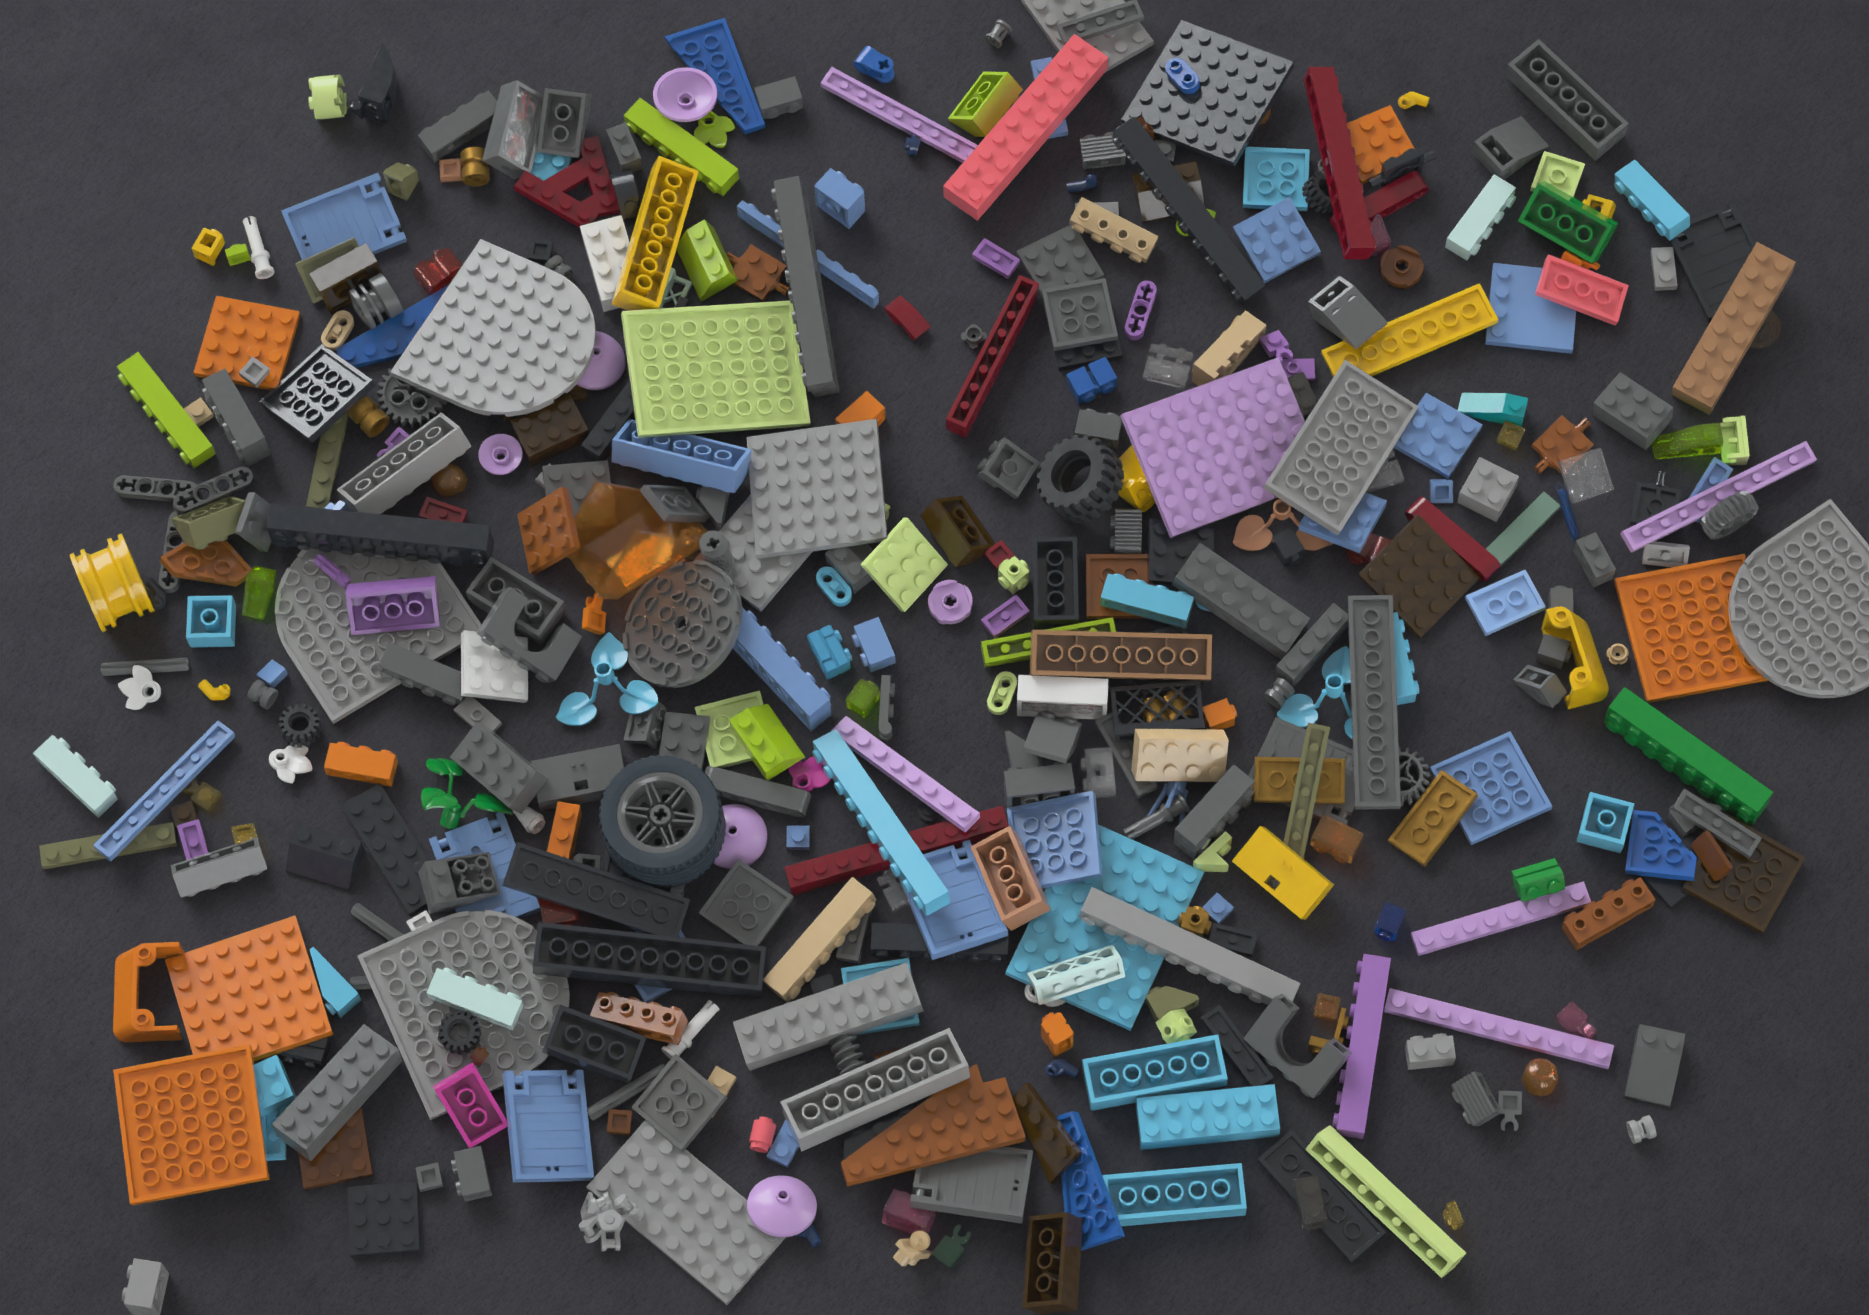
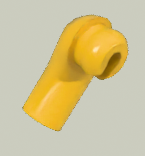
M1409 92L1398 99V105L1402 109L1410 108L1416 104L1427 107L1430 97Z
M204 679L198 685V688L210 700H225L230 696L231 689L226 684L214 688Z

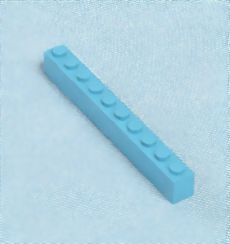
M837 729L814 740V751H812L816 762L823 764V770L827 778L834 780V786L838 794L845 796V802L849 810L856 812V818L860 826L867 828V834L873 844L877 843L880 847L879 852L882 858L889 860L893 874L902 879L901 884L906 893L913 895V902L917 909H922L926 916L950 904L949 891Z

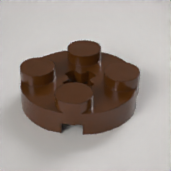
M1397 246L1395 249L1387 250L1382 256L1380 263L1381 278L1393 287L1410 289L1420 280L1423 274L1424 264L1420 254L1411 247ZM1404 263L1406 270H1398L1396 265Z

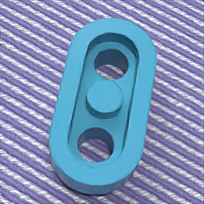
M821 568L816 574L817 585L834 605L842 607L849 604L852 599V592L847 583L834 568ZM830 578L831 581L827 583L824 582V579ZM843 594L845 595V597L839 599L837 598V595Z

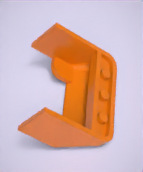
M179 942L143 943L117 957L115 961L113 1032L119 1041L183 1040V1035L177 1025L155 1026V1018L152 1012L147 1009H138L139 967L151 965L156 958H171L183 955L185 952Z

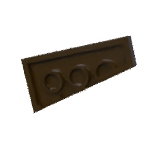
M1025 1083L1012 1099L1049 1184L1056 1183L1082 1151L1031 1083Z

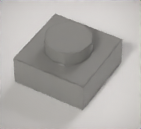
M254 357L239 371V375L256 388L270 373V369Z

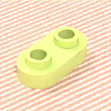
M1005 671L996 676L987 699V707L992 714L1002 715L1008 711L1017 688V679L1013 673ZM1007 682L1010 686L1005 688L1002 684ZM1000 702L1002 706L996 707L994 704Z

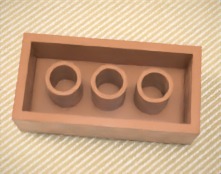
M1011 826L971 846L999 916L1011 931L1051 910L1022 840Z

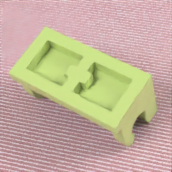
M1745 416L1723 418V423L1718 424L1722 462L1726 465H1747L1750 455Z

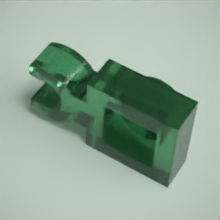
M960 1225L954 1228L952 1238L945 1235L932 1252V1256L950 1269L964 1252V1248L960 1245L968 1242L971 1237L970 1232L964 1237L958 1235V1232L961 1230Z

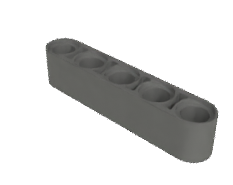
M706 767L705 774L712 780L719 797L803 818L806 816L812 795L805 790L717 767Z

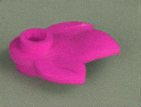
M814 756L804 763L799 761L788 769L789 774L793 778L792 786L807 792L812 791L813 788L823 787L831 780L824 773L822 763H817ZM802 782H807V785L800 786Z

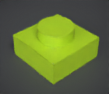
M235 244L225 249L230 266L251 260L246 244Z

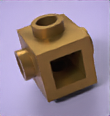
M1188 906L1186 913L1181 912L1177 925L1203 938L1204 934H1209L1212 922L1209 921L1210 913L1206 912L1204 908Z

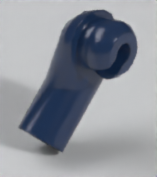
M1088 174L1085 180L1067 182L1068 193L1096 188L1098 184L1097 177L1094 174Z
M1065 1059L1051 1061L1045 1067V1072L1048 1076L1066 1073L1074 1079L1080 1071L1078 1067Z
M813 1224L796 1235L806 1237L812 1247L822 1243Z

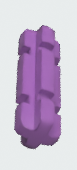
M320 553L314 558V563L319 568H322L334 581H337L341 587L346 588L347 584L351 583V578L346 573H343L331 560H328L325 555Z

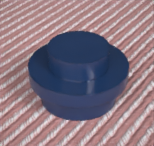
M913 134L911 138H906L904 150H907V155L917 154L920 138H916V135Z

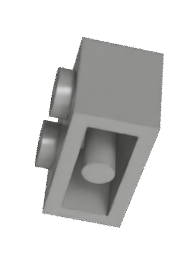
M1444 1033L1433 1035L1432 1038L1414 1036L1406 1041L1405 1053L1408 1070L1454 1065L1456 1055L1453 1035L1447 1036Z

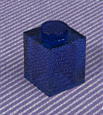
M1385 902L1374 933L1382 940L1395 941L1404 921L1406 910Z

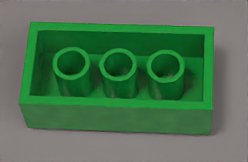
M1546 181L1537 184L1518 220L1590 263L1599 260L1618 225V222Z

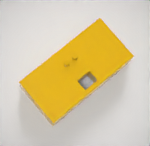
M1263 826L1256 830L1232 860L1233 863L1300 919L1306 920L1334 886L1331 881Z

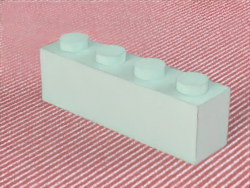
M1494 174L1447 237L1445 248L1465 260H1468L1471 255L1475 256L1481 247L1480 242L1483 238L1486 240L1493 230L1491 227L1494 223L1498 224L1503 218L1505 208H1510L1516 199L1514 196L1516 187Z
M52 735L33 753L35 758L99 818L118 800L114 793L116 789L110 782L106 781L104 783L99 779L101 776L99 772L92 766L88 768L84 764L86 761L79 753L73 754L68 750L70 746L64 739L60 738L58 740Z
M444 968V970L436 969L427 990L429 999L457 1010L465 1011L506 1029L514 1030L523 1009V1002L518 995L510 992L507 995L498 992L499 989L490 984H486V986L477 984L478 981L469 976H465V978L459 977L455 971L449 968Z

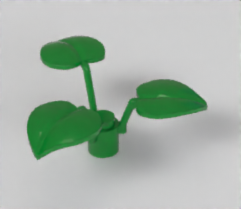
M430 758L426 761V766L431 772L439 775H448L449 777L448 793L445 794L443 790L432 787L424 788L421 793V802L424 810L444 808L440 824L443 827L456 829L460 817L465 818L466 812L473 804L482 810L513 814L511 808L495 795L485 793L477 794L476 799H471L462 811L458 800L452 796L453 775H462L463 768L455 761L445 758Z

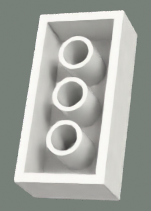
M622 215L580 226L582 239L604 312L620 308L612 305V301L629 246V239Z

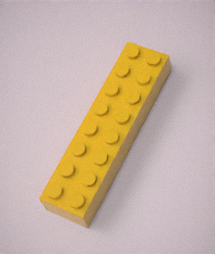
M658 156L648 178L612 305L627 311L659 309L699 171Z

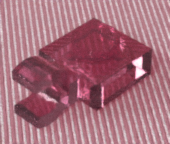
M1573 1001L1555 1018L1571 1034L1578 1030L1584 1038L1591 1039L1595 1035L1596 1029L1589 1023H1586L1589 1016Z

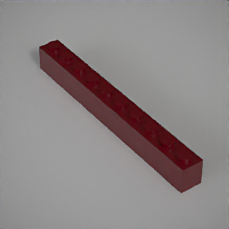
M1309 67L1303 80L1344 259H1369L1376 248V240L1372 236V222L1368 219V205L1364 201L1363 184L1359 180V166L1356 165L1355 149L1350 141L1351 131L1347 128V114L1343 110V97L1338 89L1339 79L1335 75L1334 67Z
M998 806L980 811V818L966 832L950 821H945L910 831L908 834L922 854H926L954 845L955 849L962 848V842L970 840L971 844L974 845L1009 825L1003 806ZM871 842L786 866L785 874L791 895L794 896L844 882L852 877L858 878L889 869L891 863L888 859L884 860L882 858L878 844Z

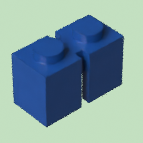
M1106 357L1088 364L1090 369L1088 373L1083 366L1066 374V384L1077 404L1091 402L1095 399L1096 394H1108L1117 387V376Z

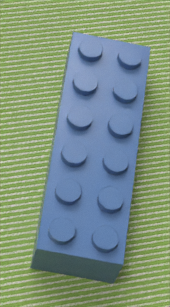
M628 419L612 440L611 462L621 466L637 468L644 472L649 471L664 477H673L684 482H692L704 487H712L724 492L735 493L749 474L752 449L692 434L638 438L636 420Z
M742 607L741 627L733 649L812 732L831 716V697L823 687L819 689L815 684L816 681L809 672L804 673L801 670L798 660L793 656L790 658L785 653L786 649L779 641L775 642L771 638L770 631L764 625L761 627L756 622L757 618L750 610L746 612Z

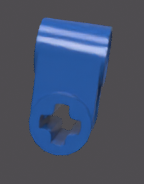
M865 46L853 62L854 67L858 71L867 74L881 83H889L895 77L892 59L877 52L870 46Z

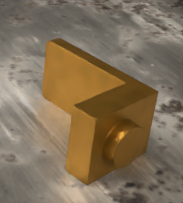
M1341 1008L1334 1036L1341 1044L1344 1038L1339 1037L1341 1029L1346 1030L1349 1016H1345L1346 1008ZM1311 1036L1307 1051H1311L1313 1055L1317 1056L1324 1045L1330 1040Z

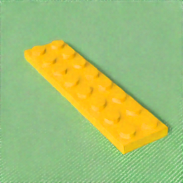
M1479 283L1387 322V325L1357 349L1342 341L1321 350V354L1333 378L1344 360L1368 375L1374 376L1497 324L1498 318Z

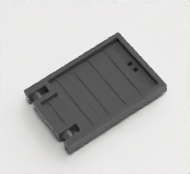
M1275 717L1257 757L1301 758L1306 729ZM1328 739L1324 758L1345 759V804H1315L1312 817L1345 830L1348 823L1346 817L1347 815L1351 816L1355 809L1353 749ZM1255 762L1248 775L1253 780L1255 776ZM1280 803L1291 808V803ZM1332 810L1339 811L1338 815L1332 814Z
M1000 1147L916 1169L912 1193L915 1195L911 1194L910 1208L1022 1223L1033 1150Z

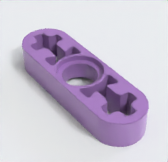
M1142 281L1137 287L1125 324V335L1130 340H1139L1144 335L1157 291L1156 285L1151 281ZM1149 288L1150 292L1147 294L1146 300H1143V291ZM1138 306H1143L1147 312L1143 315H1138L1134 310ZM1135 320L1139 321L1138 330H1136L1135 333L1131 332V329L1134 327Z

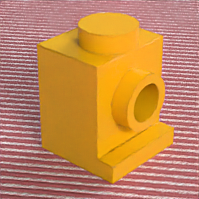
M1590 194L1587 200L1584 199L1582 202L1593 209L1600 207V213L1611 219L1616 208L1614 201Z
M203 228L191 249L196 259L214 266L215 260L222 250L225 241L219 231Z

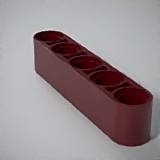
M1412 171L1364 198L1368 205V219L1371 220L1372 224L1419 199L1428 192L1429 187L1418 171ZM1333 215L1330 218L1329 223L1338 235L1335 217Z
M1419 497L1405 511V516L1409 521L1419 514L1479 575L1480 581L1486 582L1501 566L1495 556L1427 499Z

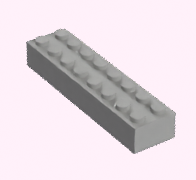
M904 963L734 1021L733 1025L746 1065L751 1071L827 1045L835 1037L841 1035L853 1036L863 1031L921 1013L923 1008L908 964Z
M950 1028L785 1099L781 1101V1106L786 1121L802 1152L970 1078L969 1066Z

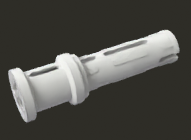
M250 216L251 225L248 218L243 220V224L252 250L251 262L256 267V278L267 279L273 276L274 268L269 263V252L264 250L257 220L255 217Z
M707 1001L702 1009L686 1025L679 1045L669 1043L666 1047L663 1046L661 1048L662 1052L669 1059H672L675 1054L680 1056L686 1048L692 1046L691 1040L719 1011L716 1004L712 1005V1001Z

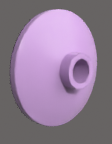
M492 435L480 446L478 454L480 464L489 473L495 475L508 474L519 466L522 460V448L519 442L510 435ZM500 455L505 456V458L502 460L497 459Z

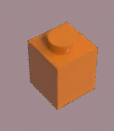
M1226 698L1204 706L1203 717L1205 726L1211 730H1224L1234 726L1235 717H1237L1234 705H1229Z

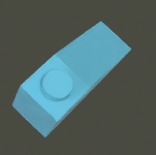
M312 947L310 953L322 996L326 1002L324 1007L330 1014L334 1015L336 1013L342 1018L361 1001L358 992Z

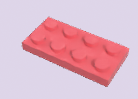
M1548 254L1535 295L1616 325L1629 285Z

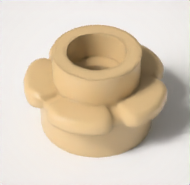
M1618 643L1608 648L1606 655L1612 664L1617 665L1618 663L1624 664L1627 661L1629 652L1624 645Z

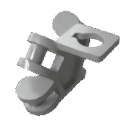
M588 1192L580 1211L582 1222L579 1224L580 1230L585 1233L584 1239L586 1243H592L600 1237L601 1251H606L608 1248H615V1251H620V1231L625 1219L632 1217L639 1207L635 1203H630L628 1201L629 1198L625 1194L620 1195L612 1202L608 1192L603 1193L604 1196L599 1199H595L593 1193ZM596 1223L597 1228L593 1229L592 1227ZM606 1232H614V1239H606Z

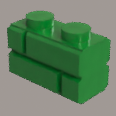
M1555 858L1511 871L1513 886L1521 902L1565 890L1564 875Z

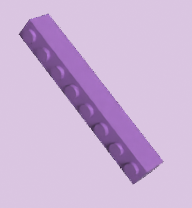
M1364 954L1362 961L1358 960L1356 974H1360L1359 983L1354 982L1352 996H1357L1356 1004H1351L1349 1017L1353 1018L1352 1026L1348 1025L1346 1039L1350 1040L1349 1048L1347 1049L1352 1054L1346 1060V1069H1341L1339 1083H1343L1342 1092H1337L1336 1105H1340L1339 1114L1334 1113L1332 1127H1337L1336 1131L1341 1136L1363 1139L1391 958Z

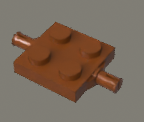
M750 245L740 258L730 252L727 253V257L730 263L734 265V272L739 280L733 283V285L761 302H764L774 290H777L784 296L790 291L789 287L780 283L782 275L787 270V266L753 245Z
M1561 415L1531 446L1539 453L1542 459L1534 467V470H1538L1537 473L1541 474L1550 466L1564 476L1594 446L1583 433L1591 425L1590 421L1586 422L1587 419L1583 418L1575 426Z

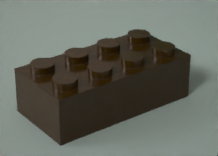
M1068 1212L1029 1216L1023 1293L1024 1309L1037 1314L1077 1311L1082 1218Z

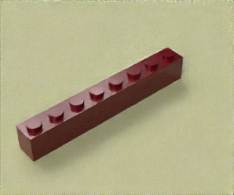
M1019 275L946 417V430L962 437H967L1039 296L1038 282Z

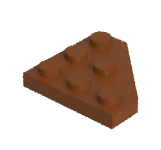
M226 540L221 542L213 541L208 543V547L200 550L183 543L160 557V563L173 577L236 587L253 577L254 574L252 568Z

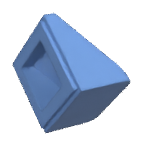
M1452 479L1430 480L1431 503H1453Z
M272 659L256 675L266 685L275 688L288 673L283 666Z

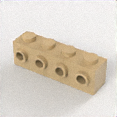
M1081 197L1070 218L1069 224L1072 225V229L1082 234L1085 231L1098 243L1104 241L1110 244L1112 250L1118 253L1123 251L1129 254V258L1137 263H1141V261L1147 262L1158 241L1157 235Z

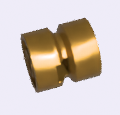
M469 147L460 153L461 165L463 167L462 181L465 185L481 186L490 181L488 164L482 161L484 148Z
M369 396L361 398L351 407L348 413L349 417L356 424H361L360 428L370 438L380 434L390 421V418L381 409H378V405Z

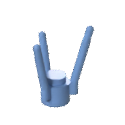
M1169 781L1165 783L1162 792L1148 815L1157 810L1166 793L1168 796L1166 808L1170 807L1173 799L1178 798L1177 795L1179 794L1186 801L1188 790L1185 789L1187 781ZM1185 812L1180 814L1179 824L1184 820Z

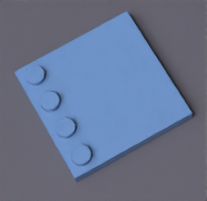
M1493 263L1489 302L1498 318V323L1487 327L1485 344L1572 354L1576 310L1535 295L1543 268Z
M1511 731L1430 767V772L1434 779L1443 770L1478 794L1479 797L1459 822L1470 845L1552 809L1548 797Z
M1093 791L1007 808L1008 825L1019 834L1042 889L1102 877L1096 795Z

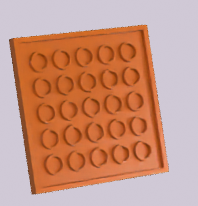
M1745 554L1615 578L1616 591L1647 703L1767 681L1766 678L1753 668L1740 651L1729 622L1728 604L1730 590L1736 574L1746 560Z
M296 916L183 953V955L165 959L193 1054L250 1044L253 1062L333 1035Z
M250 1044L113 1070L129 1201L132 1206L269 1180L253 1054Z

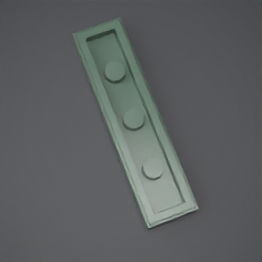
M1543 492L1486 550L1495 556L1502 566L1560 508V505Z

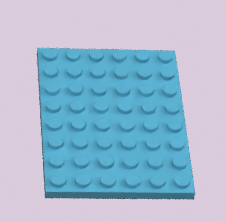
M1098 825L1102 877L1045 889L1044 894L1051 910L1029 922L1005 975L1032 986L1027 973L1113 945L1122 958L1125 977L1060 998V1000L1131 1031L1165 957L1159 954H1150L1144 950V947L1137 944H1128L1123 940L1124 938L1116 934L1114 936L1109 935L1103 931V928L1096 925L1090 926L1085 924L1078 917L1091 888L1094 887L1179 927L1177 924L1181 912L1186 913L1204 871Z

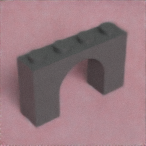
M511 587L503 589L476 634L482 637L481 640L489 646L494 645L500 649L499 652L503 656L516 660L518 662L517 665L522 669L535 673V677L541 682L550 683L556 681L582 636L563 624L556 627L546 646L540 652H531L524 649L515 637L514 625L528 599Z
M1280 994L1273 998L1243 1039L1249 1043L1255 1052L1261 1053L1269 1065L1277 1067L1282 1071V1075L1288 1081L1296 1083L1304 1095L1315 1098L1323 1092L1352 1052L1337 1039L1333 1038L1324 1045L1312 1062L1301 1063L1292 1059L1284 1049L1282 1035L1286 1025L1299 1010V1007L1284 994Z

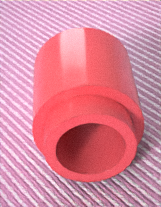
M760 1117L754 1120L749 1143H751L750 1149L767 1153L768 1149L772 1147L776 1124L773 1123L772 1119Z

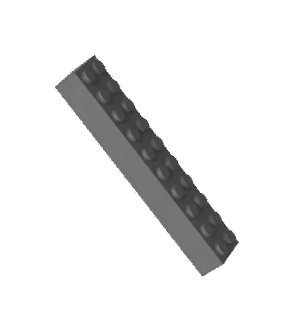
M799 176L774 181L775 188L771 189L773 200L774 202L776 201L778 208L775 209V216L781 229H778L780 242H783L784 250H781L782 258L788 270H785L786 281L792 289L788 291L790 303H793L795 310L792 311V318L798 329L795 332L796 342L800 345L802 351L798 355L800 364L803 365L805 373H802L803 384L807 387L808 392L811 391L814 398L840 393L806 188Z

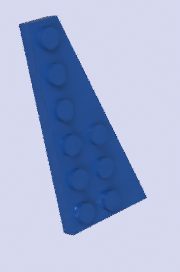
M448 286L407 308L392 319L384 321L383 324L377 325L373 330L370 329L336 349L338 356L355 368L400 358Z

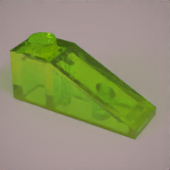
M1720 423L1696 425L1658 436L1652 443L1654 459L1719 454L1724 443Z

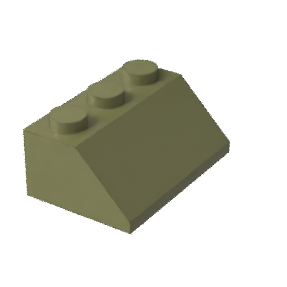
M227 496L175 516L171 520L187 546L197 550L204 549L209 546L208 543L213 541L221 542L227 540L228 535L237 534L235 530L246 500Z

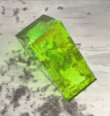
M255 565L247 574L242 615L260 620L264 619L274 591L276 570Z

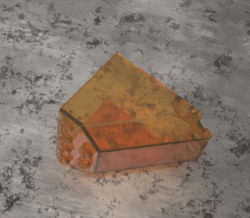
M595 481L574 518L581 548L566 557L575 564V568L586 578L585 581L594 588L597 596L602 599L610 598L617 600L700 549V538L708 531L701 522L663 521L639 491L640 489Z

